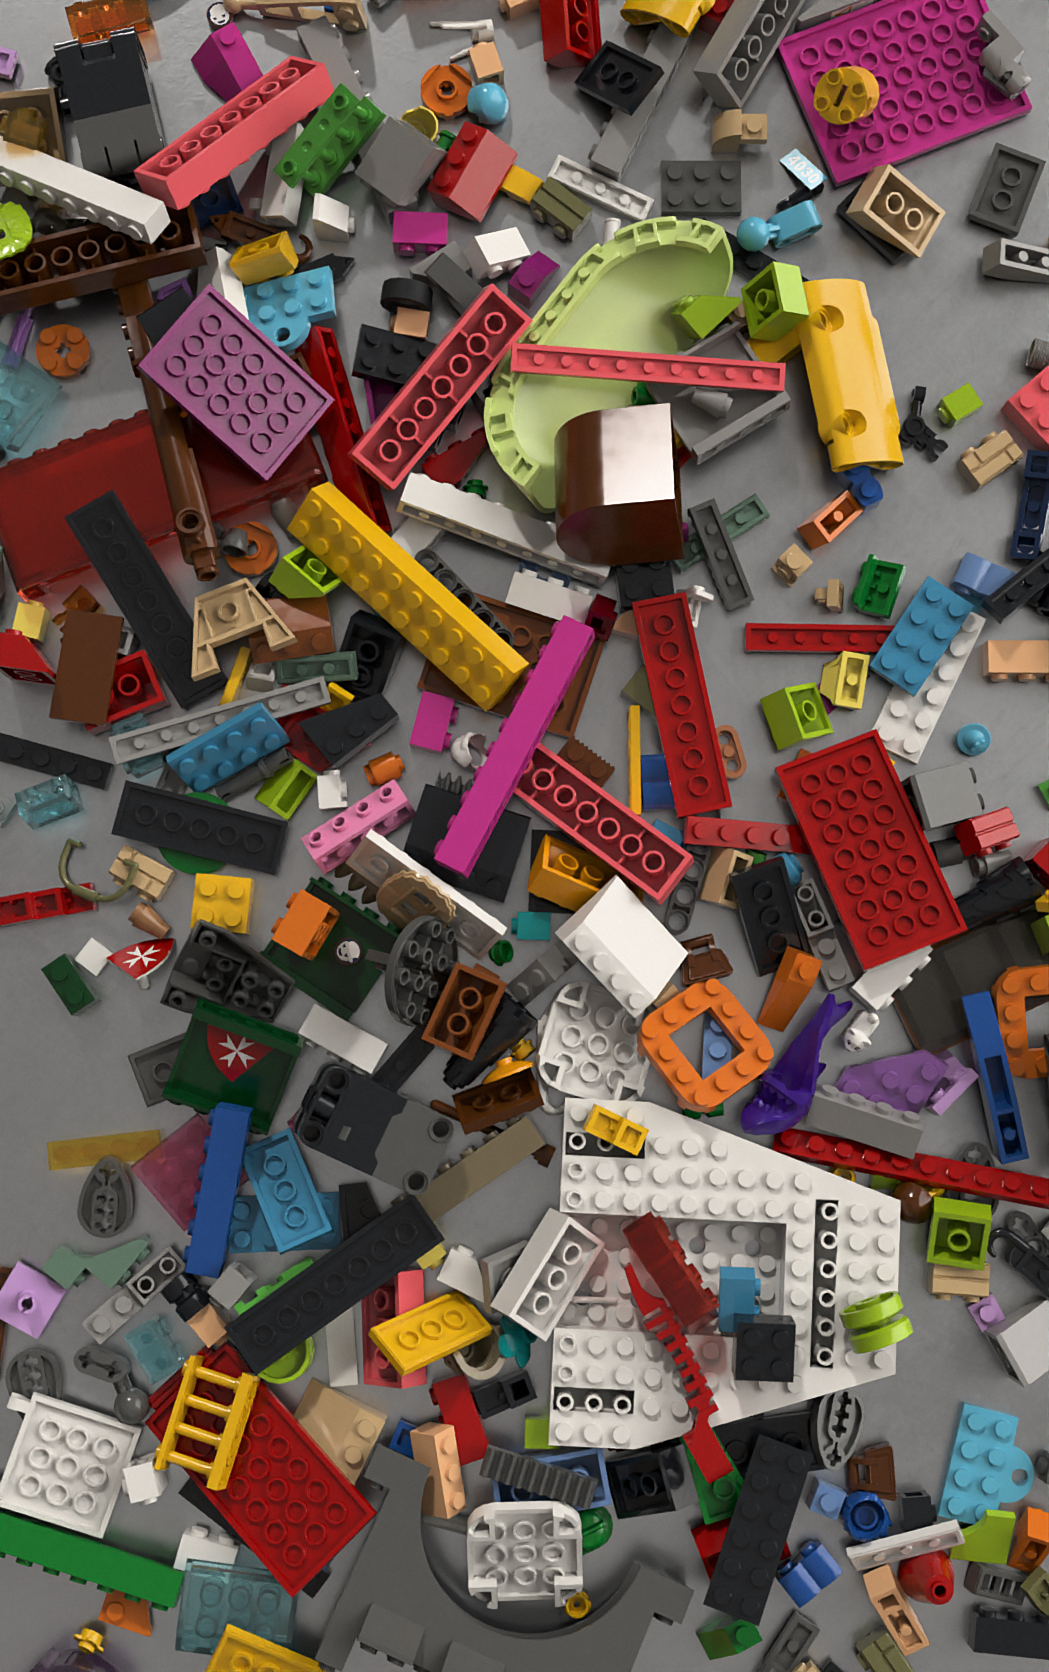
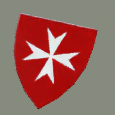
M162 938L161 940L143 941L121 949L106 957V959L129 977L138 981L140 989H147L150 986L148 974L164 964L173 950L175 939Z
M207 1025V1042L210 1054L216 1066L231 1082L274 1049L213 1025Z

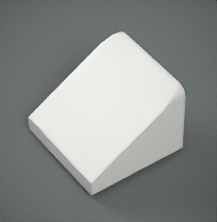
M252 658L246 676V688L264 693L274 690L277 677L275 662L254 665Z

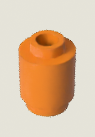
M392 751L368 761L369 764L363 766L371 787L374 785L379 787L393 779H398L402 777L400 771L405 770L400 755L394 756Z

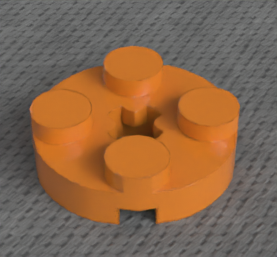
M449 63V66H440L439 64L431 67L421 80L420 94L423 105L431 110L435 116L442 117L448 121L453 120L468 109L467 96L473 87L471 77L465 69L456 64ZM449 86L452 87L451 95H442V87L446 89Z
M59 324L41 331L40 338L36 344V357L42 368L52 377L61 380L73 379L81 374L80 371L85 366L89 365L92 356L91 346L79 328L72 325ZM62 346L71 349L70 353H66L65 358H61L60 354L57 353Z
M250 521L239 526L236 525L233 528H240L247 532L248 546L255 543V548L258 551L256 554L246 555L242 558L225 554L226 561L233 571L242 576H263L265 572L273 567L277 560V540L271 530L259 522Z

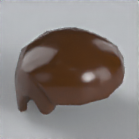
M901 1181L896 1185L891 1194V1197L901 1200L900 1219L903 1222L921 1224L930 1217L933 1207L929 1208L931 1195L921 1186L913 1182Z

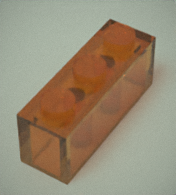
M147 0L79 1L65 7L72 37L74 40L78 39L80 43L110 39L111 31L133 26L137 34L155 30Z

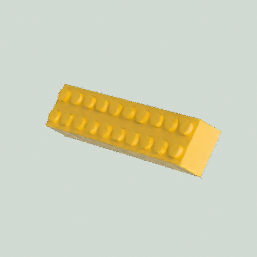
M328 481L311 488L287 530L485 712L500 703L529 663L333 484Z

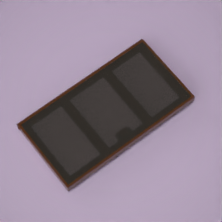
M1037 910L1026 914L1021 913L998 923L995 921L974 931L968 930L930 946L933 949L928 954L931 960L922 970L916 968L909 975L913 979L902 991L897 988L891 995L894 998L892 1002L916 1051L925 1049L935 1055L969 1039L961 996L986 990L990 992L991 996L992 985H995L997 979L1007 971L1006 968L1049 964V953L1042 955L1030 926L1033 922L1049 915V912H1037ZM1049 994L1024 997L1025 1011L1027 1012L1048 1002ZM991 996L992 1003H993L994 1010H995L994 997Z

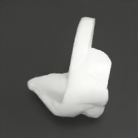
M468 732L456 738L450 747L451 759L456 760L463 767H469L471 770L476 771L479 766L472 764L473 757L469 752V745L480 754V766L483 767L488 758L486 757L487 750L483 746L486 736L481 733Z

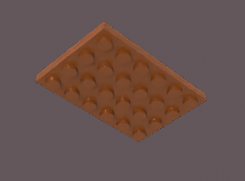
M475 593L511 631L514 636L513 649L529 663L504 699L486 711L509 718L513 711L512 703L518 693L522 694L526 686L524 681L530 669L535 670L539 662L537 660L539 651L543 645H548L552 638L550 636L551 629L556 621L560 622V620ZM468 598L459 599L467 607H470L472 604ZM480 617L487 626L491 624L488 618ZM501 637L509 645V640ZM597 637L593 640L547 727V732L568 739L574 736L605 640ZM428 658L426 659L417 689L454 698L456 702L483 710Z

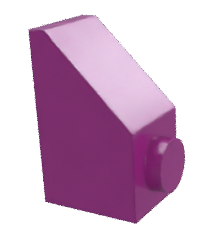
M537 251L520 265L509 280L508 295L530 309L559 270L560 265L540 251Z

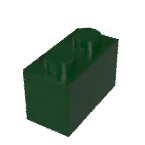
M64 953L41 969L71 1016H79L101 1001L72 955Z

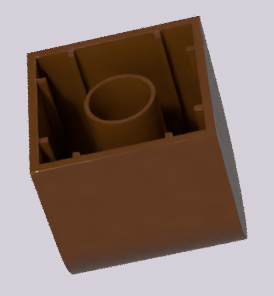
M670 403L596 410L581 414L566 422L558 430L554 439L556 541L560 549L576 560L605 566L684 559L680 464Z

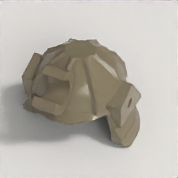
M491 1323L490 1325L493 1329L490 1335L443 1357L444 1364L459 1376L465 1373L477 1380H486L495 1376L506 1361V1358L502 1357L498 1351V1340L500 1335L504 1333L502 1327L497 1323Z

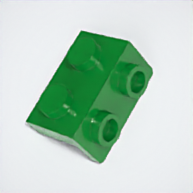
M869 554L867 562H863L861 566L859 585L854 588L852 593L853 605L859 613L890 619L906 572L904 565L878 560L875 555Z

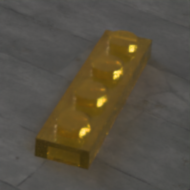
M160 1129L47 1142L49 1171L94 1166L102 1157L108 1155L117 1157L120 1162L163 1157Z

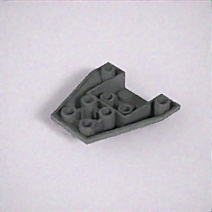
M200 919L194 923L181 949L160 1003L182 1012L193 1014L199 998L262 1022L273 1023L289 995L295 979L228 929Z

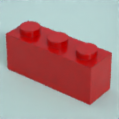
M454 1372L434 1379L432 1381L433 1388L429 1389V1394L433 1405H439L442 1414L438 1416L439 1423L454 1425L460 1466L483 1459L487 1445H490L472 1395L467 1375L463 1373L459 1376Z

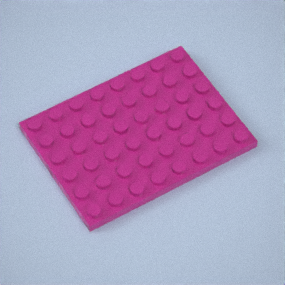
M882 0L782 39L776 51L835 188L867 176L872 167L886 164L893 166L1030 113L1033 107L1025 90L1015 99L1010 100L982 77L984 69L978 59L983 49L989 43L984 42L980 38L976 28L981 17L989 11L985 0ZM848 66L866 68L874 75L879 86V99L873 112L861 121L840 125L830 123L821 117L813 103L816 85L821 77L834 68Z

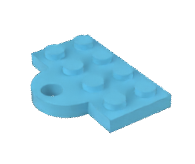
M329 266L243 287L249 321L283 352L297 348L306 340L312 322L336 317L333 274ZM290 334L287 340L279 341L282 335Z
M962 1402L936 1510L937 1515L974 1525L982 1518L986 1509L998 1510L1000 1502L1011 1503L1018 1501L1030 1491L1034 1482L1033 1464L1024 1451L1013 1445L1019 1417ZM1017 1469H1023L1026 1474L1025 1480L1020 1484L1013 1483L1011 1478L1012 1473Z

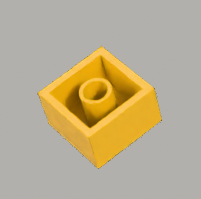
M196 873L190 929H192L195 922L202 919L228 929L233 934L250 935L255 880L244 877Z

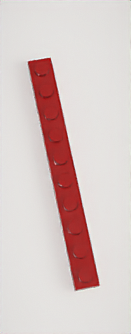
M793 1128L774 1134L772 1150L796 1160L1049 1210V1178L921 1153H915L914 1159H910L855 1140Z

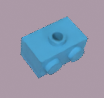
M720 1266L719 1332H733L734 1313L759 1314V1305H754L755 1296H760L761 1282L760 1278H755L754 1268Z

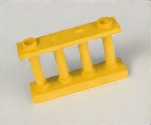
M190 1355V1358L185 1361L182 1368V1376L184 1377L162 1444L158 1445L154 1454V1460L156 1461L154 1469H169L170 1463L206 1475L208 1479L207 1488L216 1491L226 1489L261 1377L252 1372L242 1373V1376L234 1378L202 1367L204 1356ZM200 1378L232 1389L236 1394L233 1404L227 1407L193 1395L197 1379ZM190 1406L223 1417L224 1421L227 1422L224 1432L217 1435L185 1424L184 1420L188 1407ZM179 1435L215 1446L217 1454L214 1462L207 1463L175 1452Z

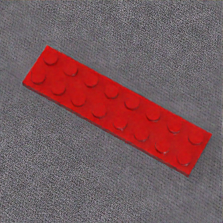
M686 592L632 602L631 607L677 818L731 808L733 805Z

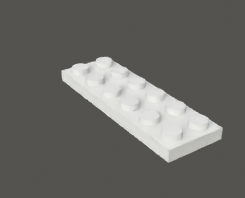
M973 612L969 613L916 696L912 697L893 684L872 730L877 729L887 752L914 765L918 763L986 621L985 618Z
M372 829L346 861L348 866L379 888L388 877L390 878L395 873L398 874L403 869L406 872L415 870L419 876H428L433 884L440 887L442 892L450 895L451 903L456 905V916L449 925L455 930L457 944L478 960L491 949L507 929L496 918L483 911L473 901L465 898L454 890L451 885L443 882L432 874L430 870L421 866L405 852L396 848ZM419 891L415 893V896H417L425 904L431 903L426 896L422 895ZM408 902L402 903V905L411 910L413 913H418V911Z

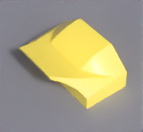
M842 651L836 659L823 665L819 692L829 698L834 706L861 710L870 655Z

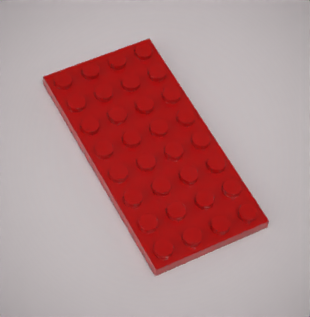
M877 729L775 767V774L863 972L968 930Z
M224 1342L202 1364V1367L234 1378L242 1376V1373L245 1372L254 1373L248 1363L229 1342ZM200 1378L197 1379L193 1392L195 1396L227 1407L233 1404L236 1395L230 1388ZM260 1379L226 1489L216 1491L207 1488L208 1479L206 1475L182 1467L292 1598L377 1514V1511L262 1379ZM180 1387L144 1422L161 1443ZM190 1406L184 1420L185 1424L217 1435L224 1432L227 1423L223 1417ZM179 1435L175 1452L207 1463L214 1462L217 1454L215 1446Z

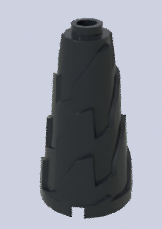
M1020 856L998 868V871L976 884L977 886L954 899L968 930L974 931L995 921L998 923L1018 914H1026L1037 910L1035 901L1043 895L1037 883L1033 881L1032 873Z
M504 991L473 1061L452 1055L446 1064L447 1067L443 1071L445 1075L443 1081L453 1090H456L457 1087L463 1089L465 1086H469L488 1066L491 1067L508 1049L516 1046L539 1024L538 1020L520 1002L513 1000L512 996Z

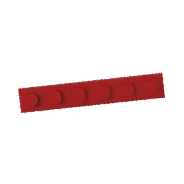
M746 623L745 652L841 653L842 651L859 654H877L895 625Z
M685 816L683 844L811 855L798 825Z

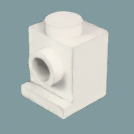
M327 770L323 771L322 776H317L320 811H339L349 808L347 801L342 799L347 797L346 781H341L340 771Z

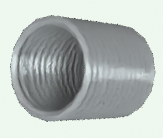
M1037 338L1033 340L1026 360L1027 367L1043 370L1049 366L1048 341Z

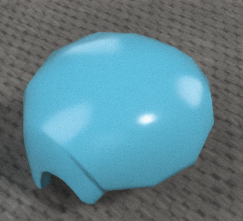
M495 83L477 84L468 93V110L478 115L480 123L496 125L504 120L509 109V101L504 90Z

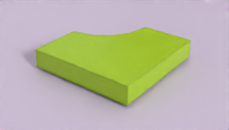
M986 1509L982 1518L977 1523L961 1529L965 1543L950 1547L948 1550L949 1559L1006 1565L1016 1521L1015 1513Z

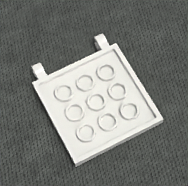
M12 1392L7 1408L26 1414L0 1482V1507L102 1539L118 1497L122 1479H124L123 1468L131 1461L142 1426L126 1424L117 1418L37 1392H33L31 1400L21 1394Z

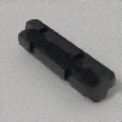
M823 182L812 190L804 184L788 195L787 199L784 198L777 203V212L780 213L799 203L812 199L813 195L816 196L823 191Z

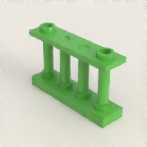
M340 83L273 171L292 189L302 179L304 180L303 187L313 197L315 193L325 195L387 115L368 97L364 96L360 101L343 83Z

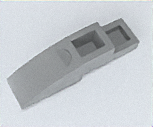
M811 878L792 887L810 954L823 961L819 971L828 992L830 993L854 984L855 978L835 935L834 925L814 879Z
M168 1246L81 1324L101 1345L186 1269V1264Z

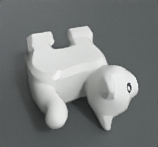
M867 1009L858 1010L853 1016L854 1021L851 1026L845 1028L839 1035L849 1052H860L871 1045L868 1038L879 1025L880 1019L878 1015Z

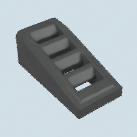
M970 1561L964 1587L974 1595L1022 1606L1025 1593L1020 1586L1027 1576L983 1562ZM991 1575H992L993 1578H992V1581H991V1585H990V1588H988L989 1581H990V1578H991ZM1005 1578L1001 1592H999L1002 1579ZM1016 1581L1013 1594L1009 1595L1012 1582Z

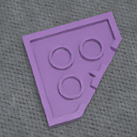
M923 1049L914 1051L912 1054L898 1057L896 1055L877 1059L866 1064L847 1066L834 1087L838 1091L847 1094L856 1093L863 1096L866 1100L875 1103L884 1102L891 1105L894 1109L903 1112L912 1111L918 1114L948 1069L949 1064Z

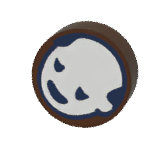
M215 2L207 10L208 23L216 31L234 22L233 13L224 9L223 2Z
M343 938L335 946V957L343 965H354L362 958V946L353 938Z

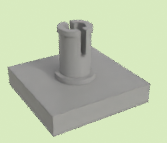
M521 1241L481 1259L484 1309L490 1314L498 1312L490 1305L527 1246L528 1241Z

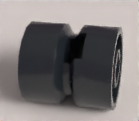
M184 1271L160 1293L169 1304L177 1306L176 1313L186 1323L210 1302L211 1295L207 1293L205 1287L197 1286L198 1279L194 1274ZM182 1290L187 1292L189 1296L185 1298Z

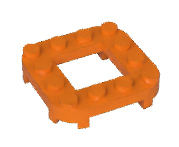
M1049 964L1006 968L1007 971L997 979L995 985H992L991 996L994 997L995 1014L1011 1074L1023 1079L1047 1077L1044 1047L1028 1049L1024 997L1049 994Z
M713 978L693 984L650 1013L639 1027L637 1034V1051L641 1058L644 1055L648 1058L679 1098L676 1103L682 1109L688 1108L696 1112H705V1114L712 1112L717 1106L755 1079L757 1080L768 1068L774 1056V1051L765 1034L730 990ZM709 1012L741 1054L702 1080L669 1036L701 1014Z

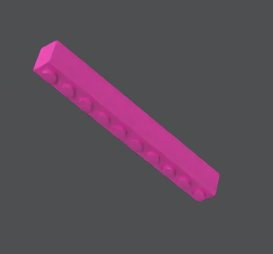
M563 615L560 622L556 621L550 632L551 640L547 646L543 645L537 657L539 662L535 670L530 669L524 681L526 686L522 694L518 693L513 700V711L510 717L503 719L499 727L500 735L497 741H492L487 749L486 757L488 758L483 767L479 766L473 776V781L475 782L471 790L464 792L460 800L461 809L457 816L453 815L447 825V830L449 831L445 839H440L434 849V860L438 865L467 879L595 639L593 628L566 615Z

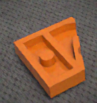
M115 1589L113 1594L107 1593L98 1620L150 1637L153 1626L150 1621L149 1601L141 1598L140 1603L125 1599V1593Z

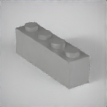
M816 1084L815 1094L807 1112L805 1124L914 1159L923 1133L925 1118L912 1111L903 1112L894 1109L891 1105L884 1102L875 1103L866 1100L863 1096L856 1093L847 1094L838 1091L836 1087L831 1085Z

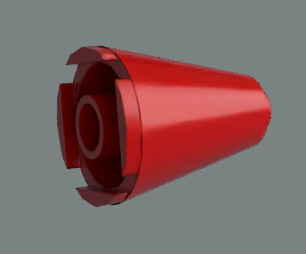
M943 1550L900 1560L897 1570L899 1582L904 1592L911 1599L920 1603L943 1605L951 1600L954 1593L955 1571L951 1559Z

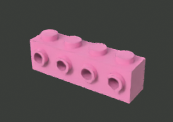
M393 779L340 814L335 815L326 823L302 837L301 840L323 874H326L348 860L371 829L384 837L414 818L416 812Z

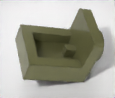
M1038 1566L1021 1584L1020 1588L1032 1605L1049 1617V1574Z

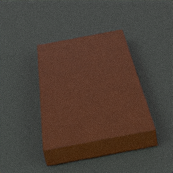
M68 609L49 718L106 727L124 624L123 617Z

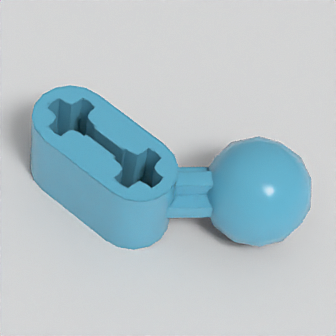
M808 200L770 217L766 222L764 219L753 216L742 220L736 232L737 242L743 249L754 252L763 249L769 240H773L776 248H782L818 232L823 227L814 202Z

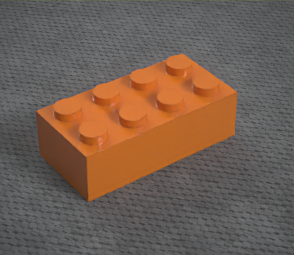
M301 889L299 893L294 892L286 904V907L289 908L284 918L279 917L272 927L271 932L274 933L272 940L301 957L313 961L341 913Z

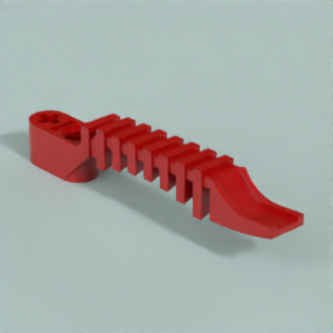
M629 1262L623 1266L631 1292L642 1315L645 1316L659 1307L661 1309L660 1312L643 1321L645 1327L649 1331L664 1321L667 1322V1325L654 1331L659 1341L673 1334L674 1337L663 1344L669 1353L679 1347L680 1351L671 1356L676 1365L684 1361L686 1364L678 1368V1371L683 1379L691 1374L693 1376L682 1384L687 1393L696 1389L697 1392L686 1397L685 1400L690 1409L695 1406L697 1409L691 1430L684 1433L682 1437L708 1484H711L734 1470L707 1422L709 1415L719 1410L713 1399L710 1401L714 1394L708 1385L705 1386L707 1380L703 1373L698 1371L701 1367L696 1359L693 1360L694 1353L690 1346H686L688 1340L684 1333L679 1331L682 1327L677 1319H673V1316H675L671 1306H667L663 1298L655 1297L641 1287Z

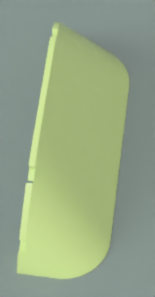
M675 216L643 220L615 231V238L602 246L598 243L595 244L578 260L515 343L675 355L680 351H688L698 339H690L670 313L675 310L673 307L674 303L684 295L686 297L689 295L726 296L733 274V254L724 227L699 218H693L692 221H680ZM510 348L492 376L491 382L493 387L490 397L485 399L484 426L490 449L501 468L537 510L547 514L554 513V439L558 430L566 422L581 414L596 410L623 408L632 404V390L637 386L638 382L510 373Z

